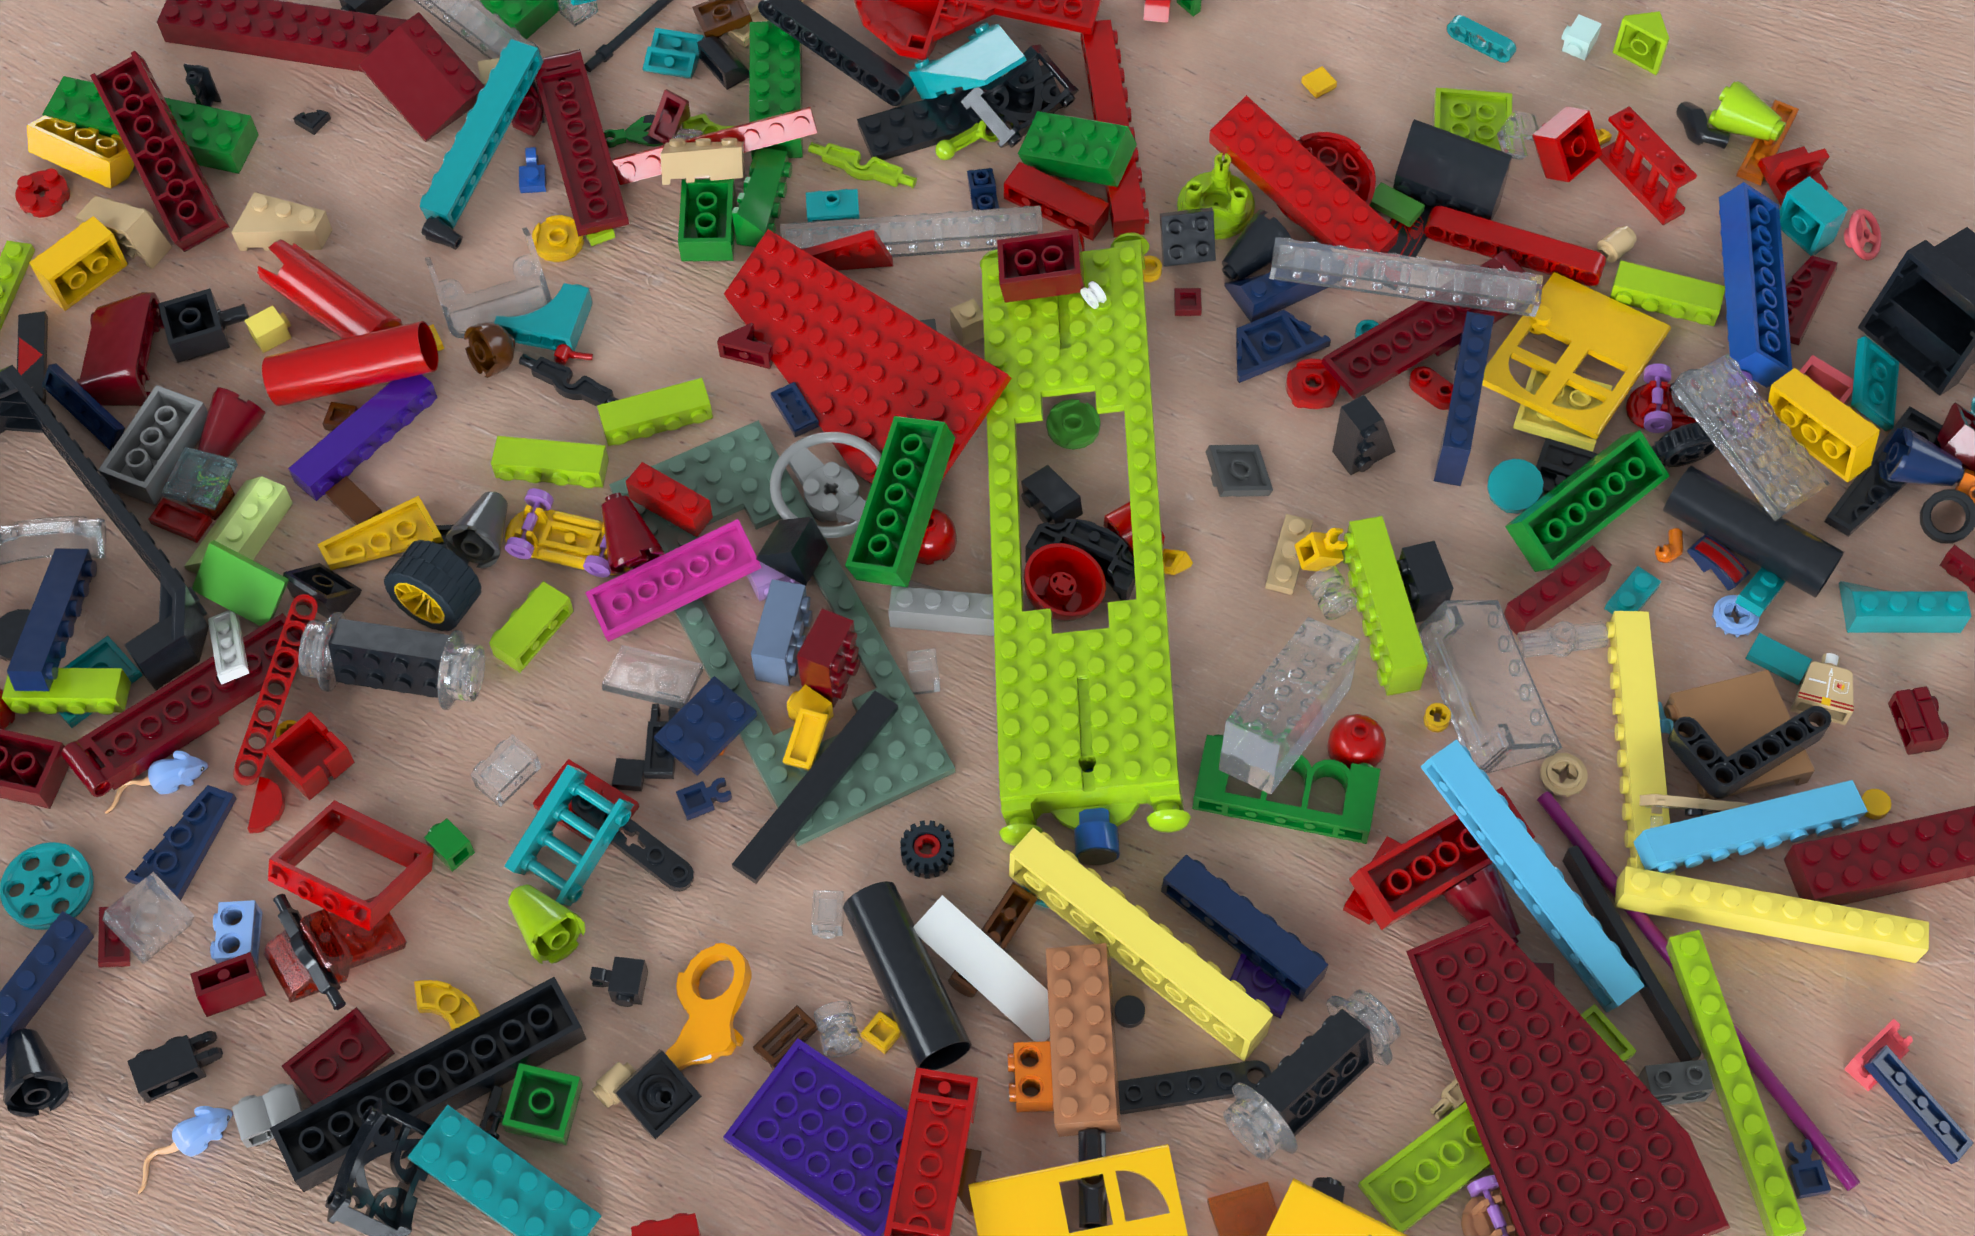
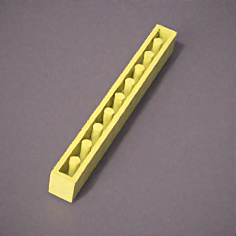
M1614 611L1610 622H1606L1605 636L1607 639H1610L1611 647L1608 648L1607 657L1608 663L1613 665V672L1610 674V688L1615 689L1616 697L1613 698L1612 712L1613 715H1617L1618 724L1616 723L1615 740L1620 741L1617 765L1622 767L1623 776L1620 777L1619 788L1620 793L1625 794V803L1622 805L1623 821H1627L1628 830L1625 831L1624 842L1625 847L1630 848L1627 866L1645 869L1634 846V840L1643 830L1670 824L1669 808H1662V814L1651 813V808H1646L1648 806H1640V795H1667L1649 612ZM1674 870L1673 872H1671V873H1668V874L1676 875V874H1675V870Z
M1625 866L1616 881L1615 908L1916 963L1929 950L1928 921Z

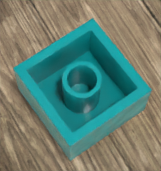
M1809 176L1786 193L1779 210L1781 231L1810 256H1814L1834 242L1848 209L1841 201L1827 192L1821 184Z

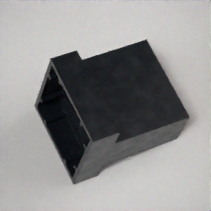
M1968 227L1936 246L1924 240L1907 250L1858 326L1861 331L1939 396L1956 386L1970 366L1975 363V233Z

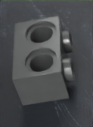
M1707 1059L1644 1066L1638 1076L1640 1081L1663 1106L1706 1101L1714 1090Z

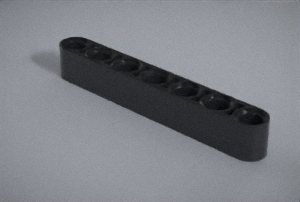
M761 0L759 2L758 9L764 18L888 104L899 106L914 89L913 81L908 75L800 0Z

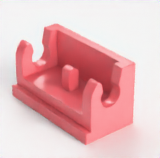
M1895 1019L1882 1029L1844 1069L1867 1091L1878 1082L1864 1065L1881 1047L1887 1045L1900 1060L1910 1051L1908 1047L1913 1042V1039L1910 1035L1903 1038L1898 1034L1897 1031L1900 1029V1024Z

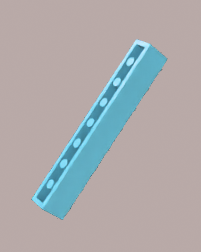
M1853 780L1646 829L1643 830L1633 843L1645 870L1668 874L1680 866L1685 865L1686 868H1693L1709 859H1712L1713 862H1718L1737 852L1739 855H1746L1753 852L1757 847L1764 846L1765 849H1770L1786 840L1795 843L1814 833L1817 836H1823L1839 827H1842L1843 830H1848L1857 826L1860 823L1859 819L1868 811Z

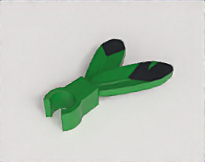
M650 114L641 117L625 131L624 129L605 130L604 136L607 139L608 148L626 143V139L652 147L663 145L660 141L648 135L649 132H646L651 128L655 115Z

